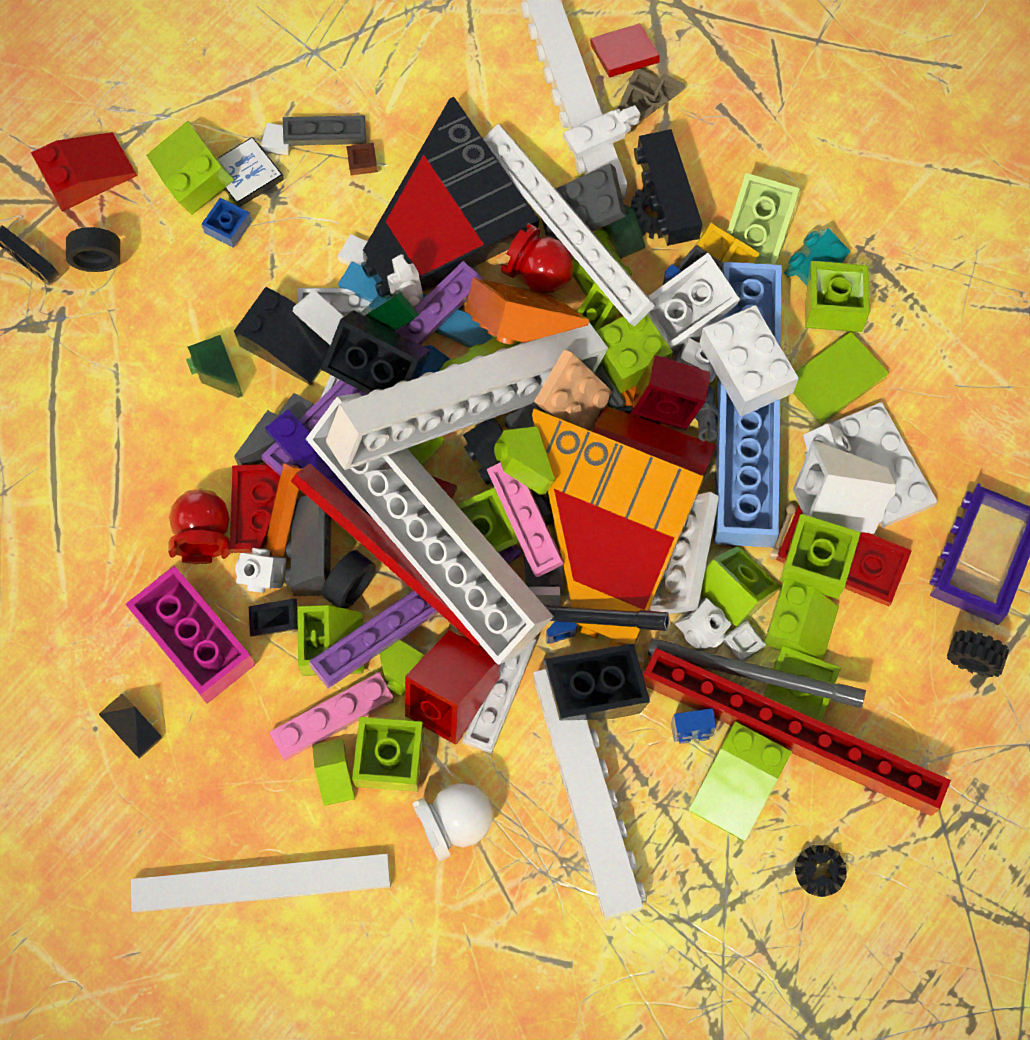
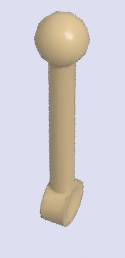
M793 504L785 507L786 516L771 552L770 559H776L790 519L797 510Z

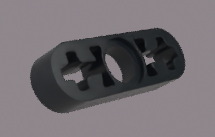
M0 226V247L41 281L50 285L59 276L54 266L5 226Z

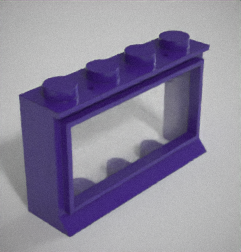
M978 483L972 492L967 490L960 507L964 508L962 517L956 516L950 529V533L954 534L951 543L946 541L939 558L944 560L941 569L936 567L930 578L929 584L933 586L930 596L999 625L1008 615L1030 558V506L984 488Z

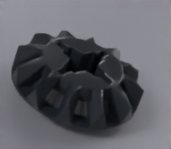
M813 845L805 849L797 858L795 864L796 879L799 885L811 895L817 897L831 896L842 888L847 878L846 863L840 856V852L835 851L828 845ZM829 861V868L826 871L829 874V878L822 875L813 880L812 877L817 870L814 863L822 865Z

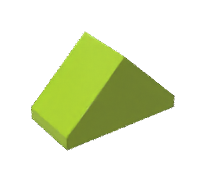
M340 738L313 744L314 769L323 805L328 806L355 800L344 739Z

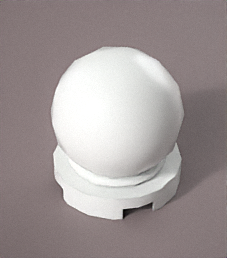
M463 782L444 788L437 794L433 804H427L424 798L412 803L439 862L451 857L448 850L451 848V845L464 848L477 844L487 836L493 821L494 811L491 800L477 786Z

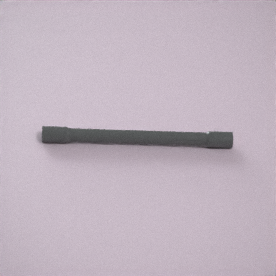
M652 638L649 645L648 656H652L655 649L658 648L695 666L829 698L835 702L854 707H863L866 695L865 689L840 683H829L682 647L679 644Z

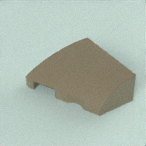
M642 69L634 70L617 109L622 111L635 105L641 114L639 121H642L680 94L685 88V84L665 74L660 79Z

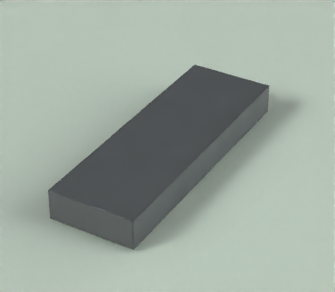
M365 115L282 117L284 144H289V146L366 144Z

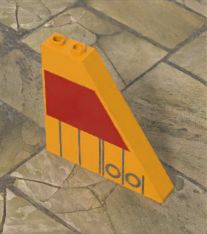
M534 409L532 413L534 427H538L555 481L548 489L560 552L564 562L563 566L572 607L636 612L640 610L650 611L703 484L704 476ZM576 623L582 627L580 633L597 639L600 634L609 638L608 644L613 647L632 643L635 647L642 630L636 627Z

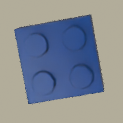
M219 198L201 226L205 234L234 248L251 224L252 219L250 212Z
M713 708L674 714L671 720L674 742L679 741V744L691 742L692 739H698V741L709 740L716 729Z

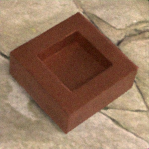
M374 143L346 146L350 176L378 172Z

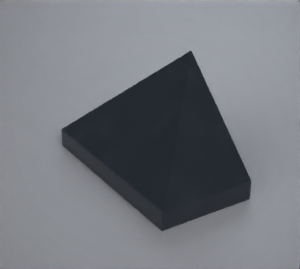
M297 599L249 606L250 637L298 630Z
M123 693L99 713V716L139 759L163 738Z

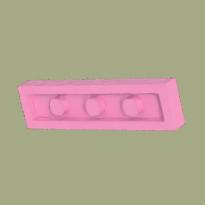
M501 462L488 468L487 472L533 574L539 577L563 565L564 562L530 488L503 472Z
M378 672L269 733L283 760L287 761L309 749L313 744H317L358 722L359 717H367L394 702V698L381 674Z

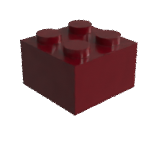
M654 355L636 385L631 414L687 430L706 402L711 372L702 370L694 365H686L674 361L668 357Z

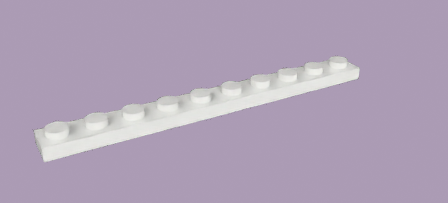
M497 124L487 134L484 141L512 182L626 320L633 326H636L656 305L501 125Z

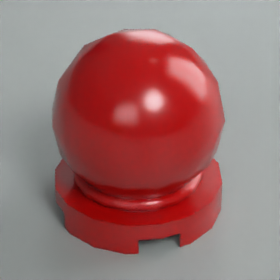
M528 223L526 226L527 232L520 230L507 250L506 254L510 256L508 265L503 264L501 266V272L510 278H515L520 274L525 285L531 290L547 294L559 291L571 280L574 271V257L561 241L551 237L540 238V229Z
M202 488L188 490L178 497L171 506L169 514L170 526L174 534L168 541L169 556L171 558L176 555L181 556L182 562L188 564H210L213 557L220 555L223 560L230 555V541L224 534L228 530L230 518L225 502L215 492Z

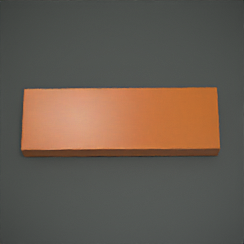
M283 463L264 549L271 550L270 555L281 558L285 553L299 488L291 482V479L301 470V468L287 463Z

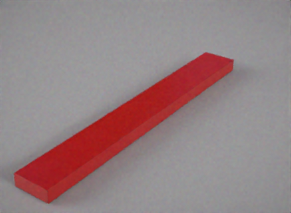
M308 464L294 475L291 482L471 642L475 645L479 644L476 638L375 520L311 464Z

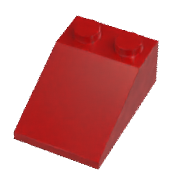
M113 132L56 140L30 152L62 212L137 176Z

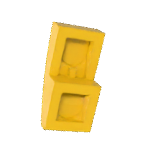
M710 222L696 243V246L722 263H754L760 254Z

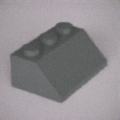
M305 495L298 498L295 504L290 529H292L291 540H287L286 555L287 558H291V568H286L285 581L286 586L291 587L294 596H322V588L331 572V517Z

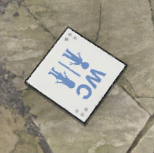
M253 137L218 157L219 161L234 179L223 190L238 207L243 206L284 180L283 174Z

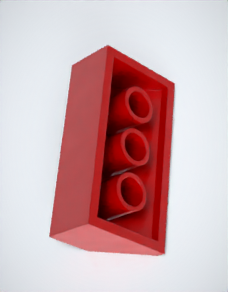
M608 406L604 407L592 431L704 477L716 448L715 444L701 441L693 436Z

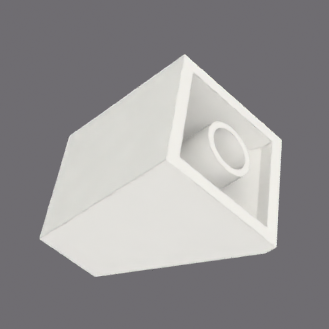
M812 441L793 491L804 515L859 532L874 534L878 524L884 519L885 509L889 500L895 495L896 483L887 467L819 441Z

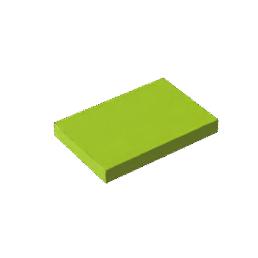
M850 332L795 371L799 379L793 394L814 418L823 425L887 378L889 372L858 338Z

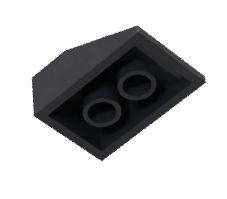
M266 286L235 328L234 333L237 342L243 349L311 386L322 371L321 367L330 345L293 312V307L296 303Z
M633 643L544 660L560 721L615 719L640 714L650 703Z

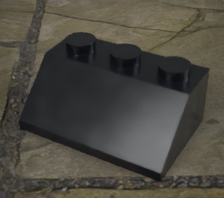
M353 310L340 319L321 370L369 394L376 389L384 390L393 387L398 382H408L419 378L431 350Z

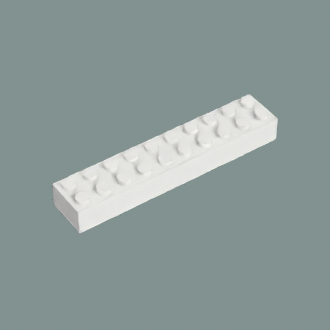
M588 323V326L529 342H521L519 345L508 349L501 348L493 354L484 357L477 356L469 362L460 365L452 364L444 370L435 373L428 372L420 378L408 382L401 381L393 387L384 390L376 389L368 395L356 399H346L338 406L326 442L344 470L527 406L534 402L563 350L573 353L595 373L608 347L592 325Z
M356 393L336 397L307 436L306 440L493 660L500 665L517 657L554 616L407 448L346 470L343 469L328 446L326 439L339 404L346 399H356L362 396Z

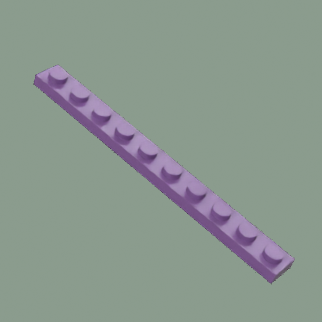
M462 261L414 308L419 313V316L395 330V332L422 345L467 301L473 277L483 280L484 278ZM339 380L299 421L311 432L336 397L359 393L361 396L368 394ZM276 442L262 455V460L280 476L283 463L297 466Z

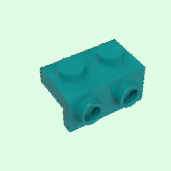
M829 228L817 232L812 231L804 238V245L800 251L796 252L789 259V266L784 274L787 277L797 275L807 286L811 261L843 263L850 250Z

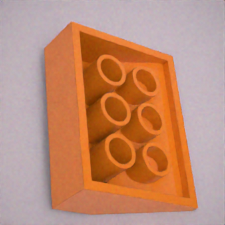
M474 277L464 310L472 316V321L480 323V327L487 329L488 334L496 336L497 341L511 345L514 344V341L529 342L588 326L589 323L588 318L553 295Z

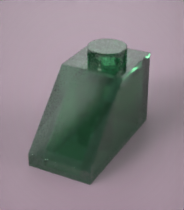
M221 335L187 346L191 357L186 358L192 375L198 374L202 384L237 398L243 396Z

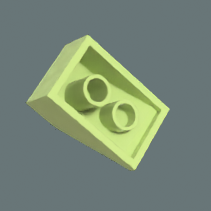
M745 173L727 233L760 253L754 264L776 265L801 196V189Z

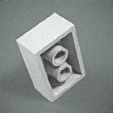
M756 305L702 329L699 345L741 417L794 393L799 378Z

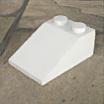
M707 253L648 296L656 306L647 315L672 350V354L676 356L688 338L696 342L699 341L702 329L720 321L741 299L711 255Z

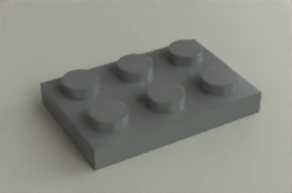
M611 163L556 188L592 232L626 217L616 168ZM543 221L546 237H551L559 240V238L554 234V232L549 228V226Z

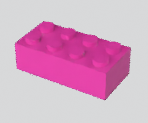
M173 566L125 604L206 704L255 666L250 654L176 566Z

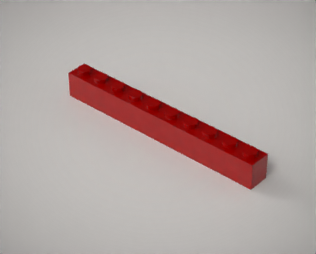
M658 648L655 649L643 675L646 688L697 711L713 708L715 719L730 726H733L736 721L792 751L794 755L929 816L934 815L940 810L951 782L950 779Z

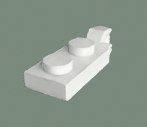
M635 105L622 111L620 109L612 110L563 132V138L575 158L579 159L625 138V135L631 131V127L640 123L641 114Z
M401 254L392 259L394 273L387 276L391 294L401 292L413 308H415L424 299L419 273L414 264H408Z

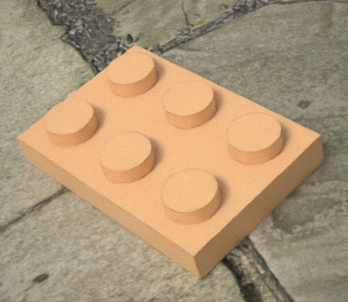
M563 350L534 402L547 414L591 431L613 391L573 353Z

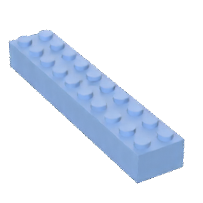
M724 262L722 273L741 300L722 319L756 305L781 347L782 265ZM718 378L715 494L719 496L714 520V544L773 548L779 536L780 399L741 417Z

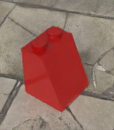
M449 630L405 676V717L412 721L423 722L425 728L456 745L498 681L500 665L493 660L485 649L470 642L466 637L459 636Z

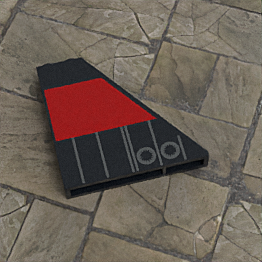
M455 97L450 98L363 248L364 262L361 263L365 275L368 278L373 277L377 283L375 288L379 297L391 294L387 276L394 273L392 259L401 254L408 264L413 263L418 270L422 292L440 284L462 261L472 268L507 251L520 230L527 232L526 226L528 223L537 228L539 226V219Z

